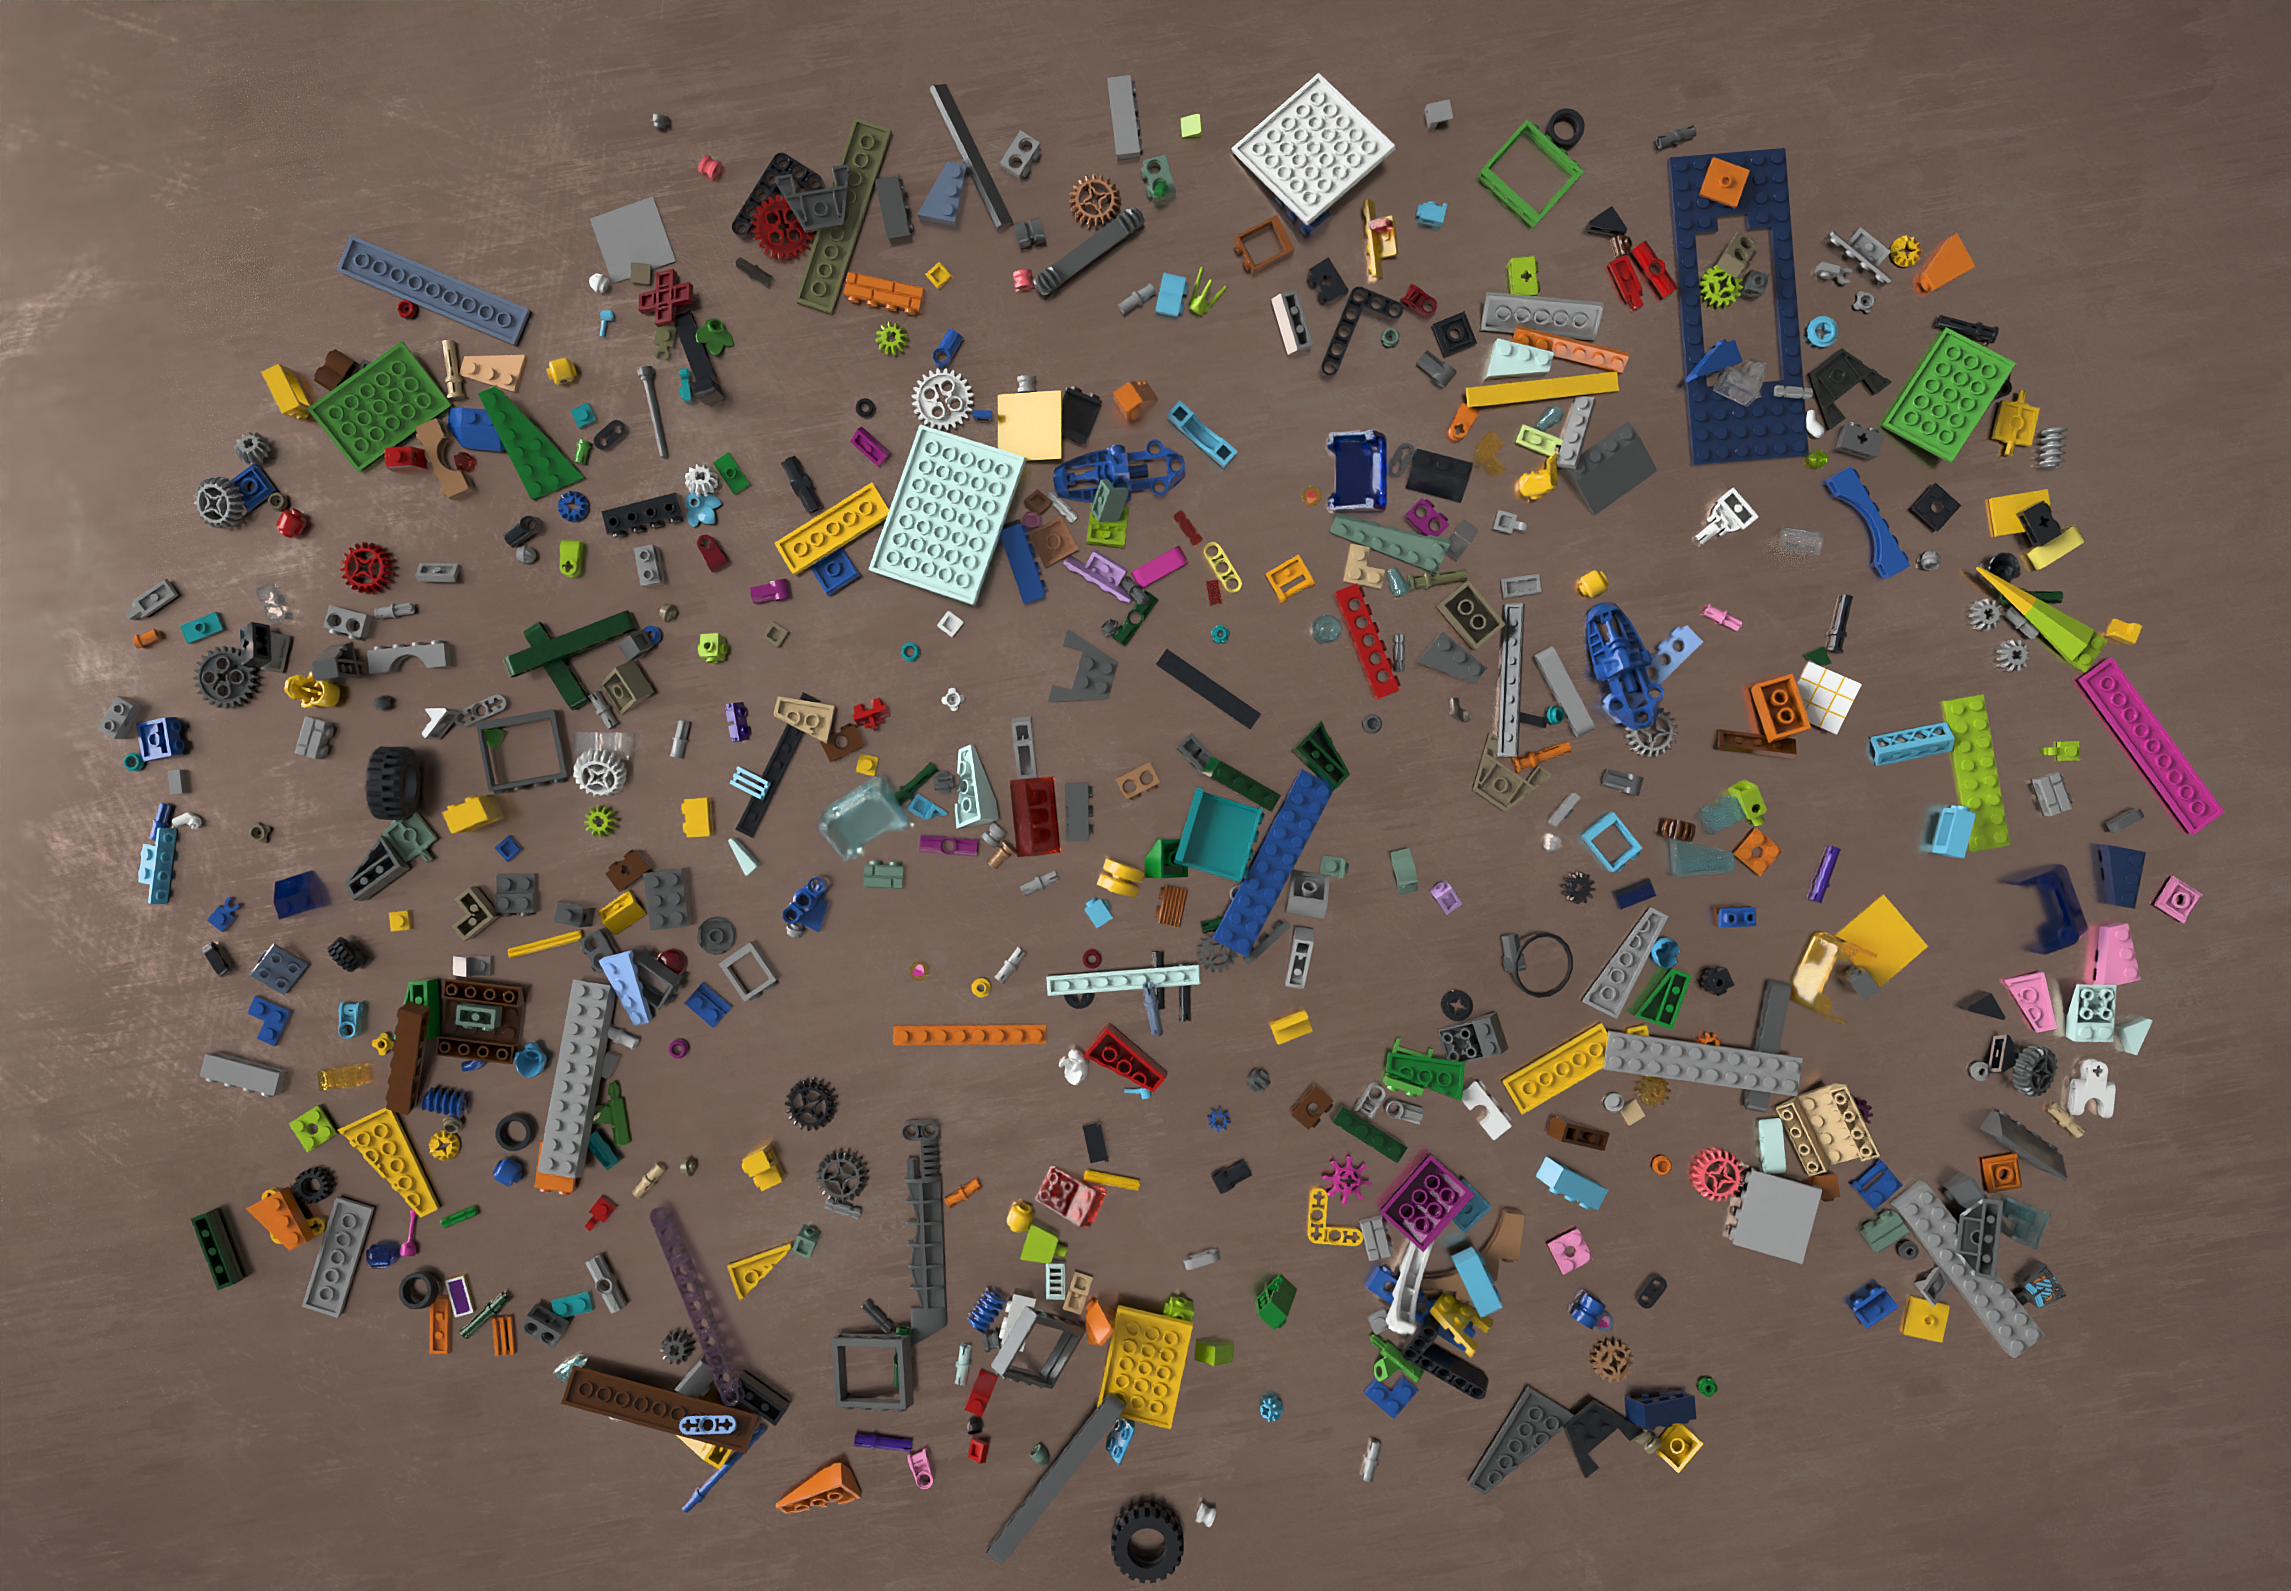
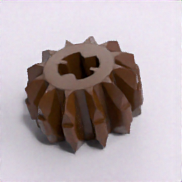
M1667 818L1662 826V835L1675 840L1691 842L1693 837H1695L1696 826L1693 823Z

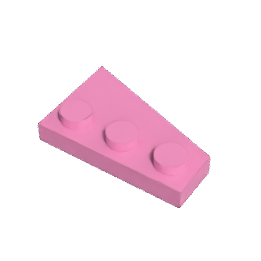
M2044 972L2004 979L2007 987L2037 1033L2057 1029Z

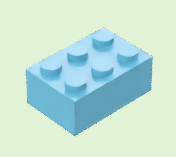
M1469 1247L1452 1255V1260L1480 1317L1502 1308L1500 1301L1503 1299L1496 1286L1491 1285L1495 1282L1488 1269L1483 1268L1486 1263L1478 1250L1475 1251L1473 1247Z

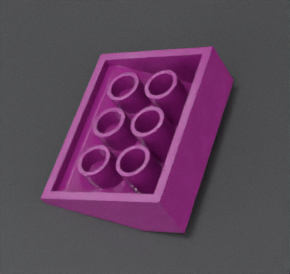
M1430 1154L1379 1213L1424 1252L1475 1194Z

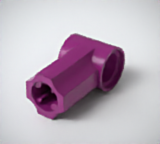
M787 579L774 580L769 584L750 587L753 604L791 598Z

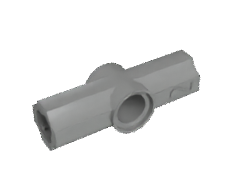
M597 1255L585 1262L596 1283L595 1288L602 1295L610 1313H615L626 1307L627 1304L617 1286V1279L611 1274L602 1255ZM607 1280L610 1283V1288L604 1287L602 1281Z

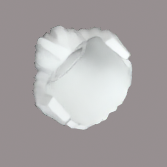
M1073 1049L1069 1052V1058L1060 1061L1059 1067L1065 1066V1078L1071 1084L1078 1085L1087 1076L1089 1063L1083 1057L1082 1052Z

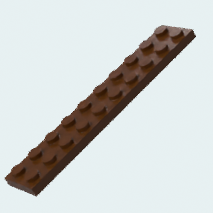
M575 1365L572 1367L561 1404L745 1454H747L758 1417L757 1414ZM729 1415L737 1420V1428L730 1434L687 1435L683 1434L679 1428L680 1421L687 1416ZM698 1419L697 1424L690 1423V1420H688V1423L684 1424V1428L690 1431V1428L698 1427L697 1432H699L700 1419ZM710 1419L705 1420L703 1423V1428L706 1431H710L714 1426L713 1421ZM717 1419L718 1428L716 1431H719V1427H726L729 1430L733 1423L729 1422V1419H727L726 1423H719L720 1419Z

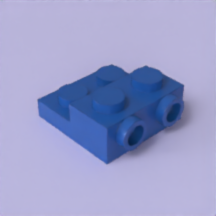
M165 717L136 723L142 761L183 755L184 742L180 739L179 731L181 730V724L177 721V717Z

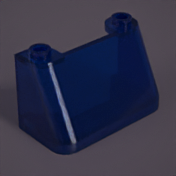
M1375 430L1330 433L1327 444L1328 449L1335 454L1336 492H1332L1331 496L1328 497L1330 510L1384 511L1387 507L1386 436Z

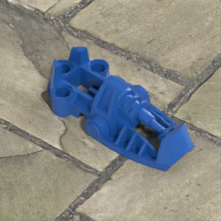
M1155 439L1148 442L1145 451L1126 453L1125 446L1120 444L1112 445L1105 450L1078 456L1056 467L1053 474L1055 490L1060 497L1081 502L1093 503L1101 479H1108L1114 488H1128L1129 493L1125 502L1131 499V491L1151 490L1154 496L1163 497L1186 476L1185 462L1181 454L1163 446L1161 441ZM1152 445H1158L1161 450L1159 453L1153 454L1149 449ZM1166 459L1168 476L1130 480L1133 477L1149 476L1147 464L1128 466V464L1144 462L1146 460ZM1175 461L1180 462L1182 468L1178 471L1171 468V464ZM1095 467V470L1086 471L1085 474L1075 475L1074 472L1066 473L1067 470ZM1077 480H1097V487L1073 491L1068 489V485L1076 484ZM1157 483L1165 485L1163 492L1155 490L1154 487Z
M1600 603L1588 612L1587 635L1596 678L1600 682L1608 680L1613 698L1609 701L1608 711L1610 715L1617 717L1623 724L1634 731L1655 725L1664 689L1659 684L1650 683L1645 669L1652 662L1650 652L1644 647L1631 621L1615 603ZM1614 615L1617 618L1623 637H1619L1617 630L1613 629L1611 621H1613L1612 616ZM1600 620L1602 624H1606L1609 631L1607 635L1610 641L1606 645H1604L1595 623ZM1633 673H1635L1643 690L1647 705L1631 710L1618 678H1622L1627 694L1633 693L1638 690L1633 677ZM1652 690H1657L1660 696L1652 698L1649 693ZM1620 703L1623 708L1620 711H1615L1612 705ZM1644 714L1648 717V720L1642 723L1638 721L1637 717Z

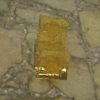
M1492 430L1476 445L1474 458L1479 468L1486 463L1488 465L1486 468L1493 475L1497 474L1499 476L1507 468L1493 454L1504 443Z

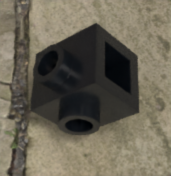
M1723 966L1719 968L1712 967L1705 971L1706 974L1701 976L1703 979L1701 982L1703 989L1712 995H1723L1727 992L1726 989L1735 986L1727 968Z

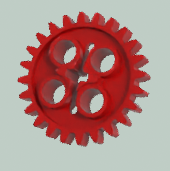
M776 195L775 201L772 197H768L769 204L762 201L763 208L756 207L759 214H752L756 221L750 223L756 226L751 232L757 233L753 240H760L758 247L764 246V253L770 250V257L777 253L778 259H781L783 254L786 259H789L790 253L793 257H796V250L803 253L802 246L809 247L806 240L811 241L813 239L808 234L814 231L805 233L796 216L793 221H789L786 218V212L792 211L784 196L781 200L780 196ZM779 209L782 212V224L787 226V229H784L786 245L783 243V230L778 228L781 225L780 215L778 214ZM768 213L775 215L776 221L774 224L767 221ZM791 230L796 231L798 234L796 241L791 240L789 237ZM772 233H776L779 236L777 244L770 240Z

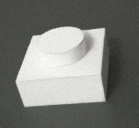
M947 611L937 626L953 638L964 622L950 611Z

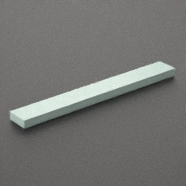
M1200 965L1047 976L1046 981L1048 996L1143 989L1142 986L1146 982H1148V987H1150V982H1153L1155 988L1201 984Z

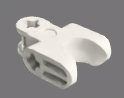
M2087 1059L2082 1063L2081 1078H2074L2070 1083L2068 1111L2070 1114L2081 1115L2084 1112L2086 1102L2089 1099L2095 1098L2098 1114L2103 1118H2111L2113 1116L2116 1088L2114 1082L2107 1081L2108 1068L2103 1062Z

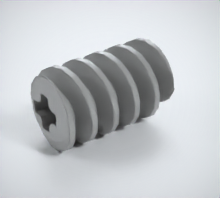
M2052 427L2041 432V435L2046 438L2041 439V443L2045 446L2040 447V451L2045 453L2040 455V459L2045 461L2039 463L2040 467L2047 469L2065 468L2060 466L2059 463L2065 462V459L2060 458V456L2066 454V452L2060 450V448L2066 446L2061 440L2067 439V436L2061 435V433L2067 431V428Z

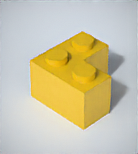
M770 1144L749 1153L742 1160L743 1171L745 1174L753 1177L756 1187H760L761 1191L785 1180L784 1173Z

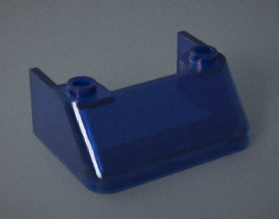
M2052 864L2008 880V884L2017 886L2038 880L2043 890L2052 891L2064 927L2058 933L2059 939L2033 948V953L2047 955L2072 946L2088 930L2068 870L2061 864Z

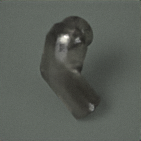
M1459 698L1449 699L1451 713L1454 718L1461 722H1468L1472 719V713L1460 707Z

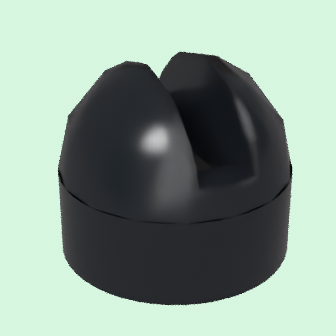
M972 1419L968 1422L967 1433L969 1435L983 1432L982 1424L979 1420Z

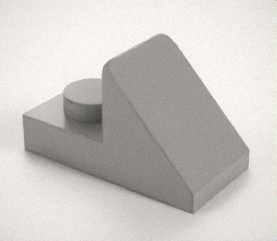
M1463 519L1449 538L1451 544L1446 555L1458 561L1465 549L1473 541L1479 529Z
M426 708L425 710L432 720L421 734L425 739L440 740L461 712L448 708Z
M453 956V975L462 977L491 976L492 956Z
M1936 1267L1931 1271L1926 1280L1915 1282V1285L1930 1305L1935 1306L1951 1281L1940 1267Z

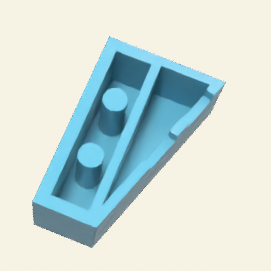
M1547 1156L1536 1175L1538 1179L1550 1186L1549 1190L1556 1195L1562 1193L1565 1195L1564 1198L1573 1203L1577 1200L1580 1202L1579 1205L1587 1210L1593 1208L1598 1211L1608 1192L1605 1187L1568 1169L1564 1165L1557 1164Z

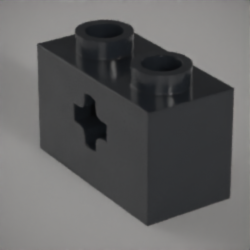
M1329 257L1308 270L1309 276H1307L1309 283L1312 287L1316 286L1319 291L1317 295L1322 303L1325 302L1327 306L1348 293L1349 289ZM1324 279L1325 281H1330L1329 286L1327 284L1323 285Z
M2044 500L2036 502L2016 513L2034 547L2042 546L2062 535L2059 523L2053 519L2051 508Z
M250 622L240 630L241 665L260 669L272 661L270 625Z

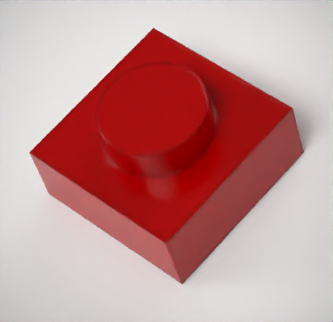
M971 1438L968 1457L980 1464L986 1463L989 1444L979 1438Z

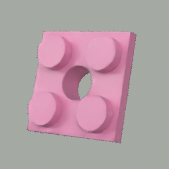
M2172 876L2154 903V906L2181 923H2185L2203 894L2175 876ZM2178 895L2183 897V902L2180 905L2176 903Z
M1578 1228L1547 1243L1563 1275L1594 1260ZM1572 1246L1575 1248V1252L1570 1256L1566 1255V1248Z

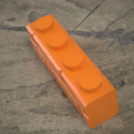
M848 272L844 296L853 303H859L860 300L867 302L866 305L871 307H878L879 304L886 306L885 309L890 311H897L898 308L904 310L906 314L915 315L922 311L925 289L919 286Z

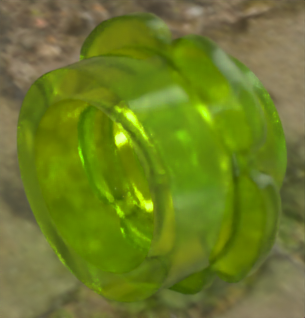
M1820 449L1812 451L1809 454L1810 466L1813 468L1823 467L1827 463L1826 453Z

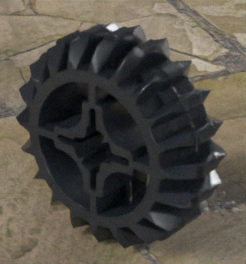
M805 1079L803 1080V1086L799 1082L796 1083V1088L792 1087L790 1089L792 1094L786 1095V1098L791 1101L785 1102L786 1106H790L785 1112L792 1113L788 1117L789 1120L796 1119L793 1123L794 1126L801 1123V1130L805 1125H807V1131H811L812 1125L815 1130L819 1129V1124L824 1128L826 1126L825 1121L828 1123L832 1121L829 1116L835 1115V1112L831 1109H836L837 1105L831 1104V1102H834L836 1097L830 1098L833 1090L827 1092V1084L822 1088L821 1080L815 1085V1080L811 1079L809 1085ZM806 1090H813L821 1095L812 1097ZM801 1094L803 1106L797 1110L796 1100L798 1095ZM825 1100L826 1109L824 1115L821 1116L819 1103ZM817 1101L813 1108L804 1109L808 1103ZM804 1113H809L812 1115V1117H815L816 1119H806L801 1115Z

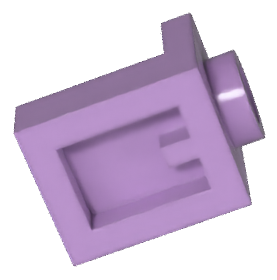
M1446 881L1438 883L1430 890V893L1435 897L1446 915L1462 905L1457 894Z

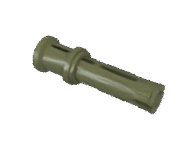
M1466 569L1436 574L1425 572L1423 575L1416 576L1410 574L1408 575L1409 589L1413 592L1415 589H1430L1436 585L1468 581V574Z

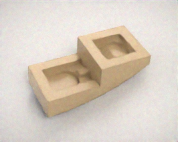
M1078 1272L1074 1273L1062 1310L1081 1315L1093 1277Z

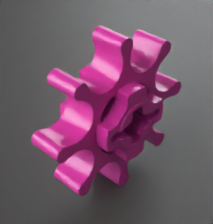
M1351 1156L1346 1157L1347 1163L1344 1167H1339L1336 1161H1331V1165L1335 1167V1174L1331 1177L1323 1176L1324 1180H1331L1334 1183L1333 1189L1327 1192V1195L1333 1197L1336 1192H1341L1343 1195L1341 1203L1344 1205L1348 1204V1196L1353 1193L1357 1196V1199L1363 1200L1364 1197L1359 1193V1187L1363 1184L1369 1186L1372 1184L1369 1180L1363 1181L1361 1179V1172L1367 1169V1165L1361 1164L1358 1169H1354L1352 1167L1353 1157ZM1350 1178L1354 1180V1182L1345 1183L1343 1181H1340V1179Z

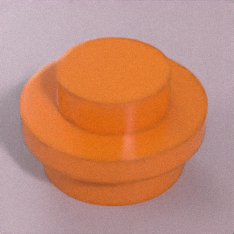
M1658 1156L1653 1160L1652 1168L1657 1174L1666 1175L1671 1171L1672 1163L1666 1156Z

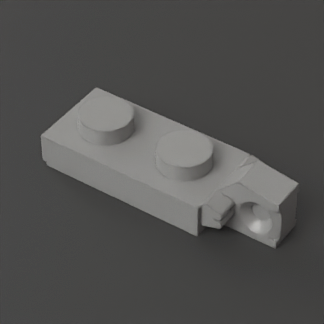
M163 579L135 598L131 604L133 607L124 614L128 620L133 621L138 617L143 619L177 597L178 593L168 579Z

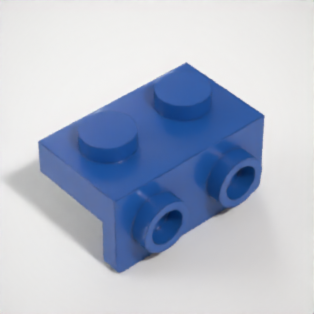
M1877 1286L1869 1292L1871 1296L1865 1300L1862 1297L1853 1303L1855 1307H1853L1852 1311L1867 1330L1899 1308L1884 1286L1881 1289Z

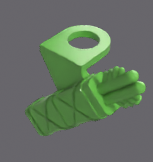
M616 1082L609 1083L607 1090L611 1100H608V1107L605 1105L595 1107L594 1114L597 1111L598 1113L593 1118L592 1123L611 1124L615 1146L627 1145L630 1139L623 1100L618 1097L620 1089Z
M1372 1334L1370 1338L1372 1344L1377 1349H1382L1380 1354L1385 1357L1374 1365V1375L1378 1381L1388 1379L1398 1369L1415 1382L1421 1379L1424 1373L1423 1369L1404 1359L1402 1352L1389 1341L1384 1343L1383 1338ZM1379 1366L1382 1368V1376H1381V1377H1380V1375H1379V1373H1378V1368H1379Z

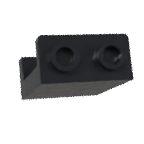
M1075 386L1071 388L1066 387L1062 400V438L1086 447L1103 405L1099 396L1092 393L1086 395L1082 393V389Z

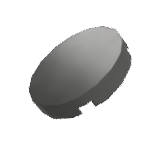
M718 916L705 920L697 932V940L700 947L708 954L713 955L724 954L729 951L736 939V932L732 923Z

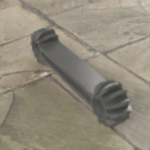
M1136 207L1127 209L1063 258L1049 266L1034 279L1033 283L1036 289L1042 295L1051 293L1122 239L1129 236L1142 226L1145 221L1141 211Z

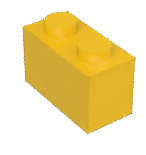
M711 798L684 799L681 808L682 814L685 815L683 832L686 834V837L713 836Z

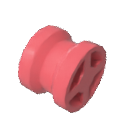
M705 155L699 164L698 171L702 174L706 173L709 178L714 179L720 171L721 162L718 160L714 161L711 156Z
M1024 269L1013 273L1016 279L1015 289L1023 290L1034 287V283L1031 280L1032 270Z

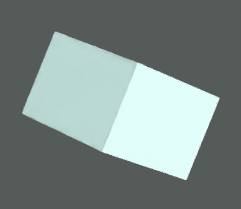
M2139 1017L2116 1026L2125 1052L2133 1055L2138 1054L2153 1020Z

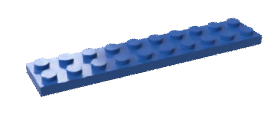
M1303 769L1299 771L1249 867L1246 879H1243L1216 930L1212 938L1213 940L1244 957L1248 956L1334 791L1323 780Z

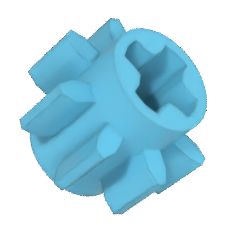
M1276 1397L1264 1399V1404L1260 1406L1261 1415L1268 1419V1422L1280 1420V1414L1284 1413L1282 1402L1277 1400Z

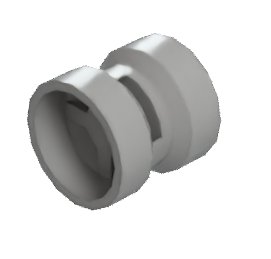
M993 822L990 825L989 832H984L981 837L993 848H996L999 845L998 840L1004 839L1007 833Z

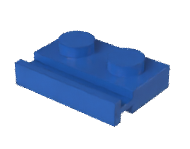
M702 982L684 1003L712 1028H715L732 1008L726 1000L705 982Z

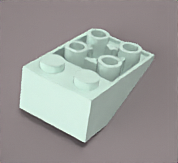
M2077 984L2066 1017L2065 1037L2074 1042H2113L2117 985Z

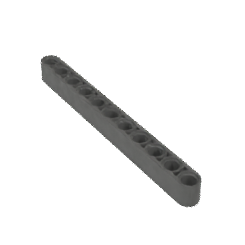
M1112 1392L1105 1397L986 1551L987 1555L1001 1565L1007 1560L1126 1406L1124 1401Z

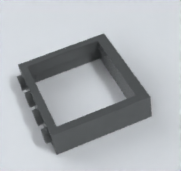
M555 709L475 723L488 791H494V795L506 793V789L509 788L518 791L526 789L525 785L533 784V787L545 786L547 781H552L553 784L564 782V778H569ZM550 719L561 773L495 784L485 730Z
M1025 1306L991 1367L996 1371V1375L1001 1376L1003 1379L1009 1378L1016 1383L1021 1381L1029 1386L1034 1384L1041 1389L1043 1387L1052 1389L1085 1334L1086 1329L1075 1319ZM1035 1323L1064 1331L1040 1373L1012 1366Z
M840 1333L832 1338L836 1407H843L844 1410L860 1408V1410L866 1411L878 1408V1411L895 1409L896 1412H904L914 1404L910 1335ZM844 1346L897 1348L900 1400L847 1398Z

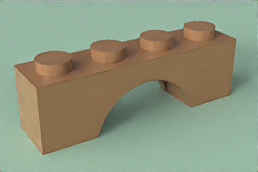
M435 418L415 427L417 431L416 438L421 445L423 444L426 450L424 455L428 462L432 463L434 468L432 469L433 475L437 480L439 479L442 485L440 490L444 497L455 500L474 491L466 473L452 471L444 463L443 448L450 437L443 422Z

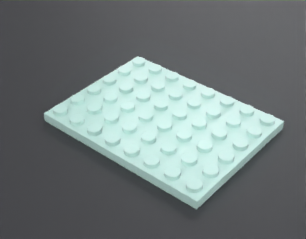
M920 425L868 570L975 605L1027 459L1014 453Z

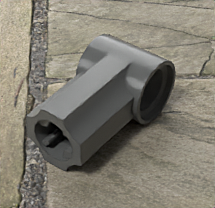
M1428 350L1416 363L1430 374L1432 380L1442 388H1445L1457 373L1451 365L1442 362Z
M1607 769L1602 785L1622 790V792L1639 796L1644 778Z
M1517 933L1501 936L1506 973L1514 972V961L1520 949ZM1521 953L1518 961V971L1526 970L1523 953Z

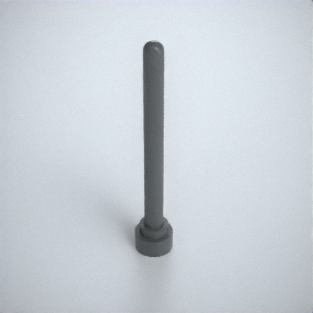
M644 366L637 369L638 376L644 381L660 457L665 459L668 457L651 380L653 379L654 371L652 366Z

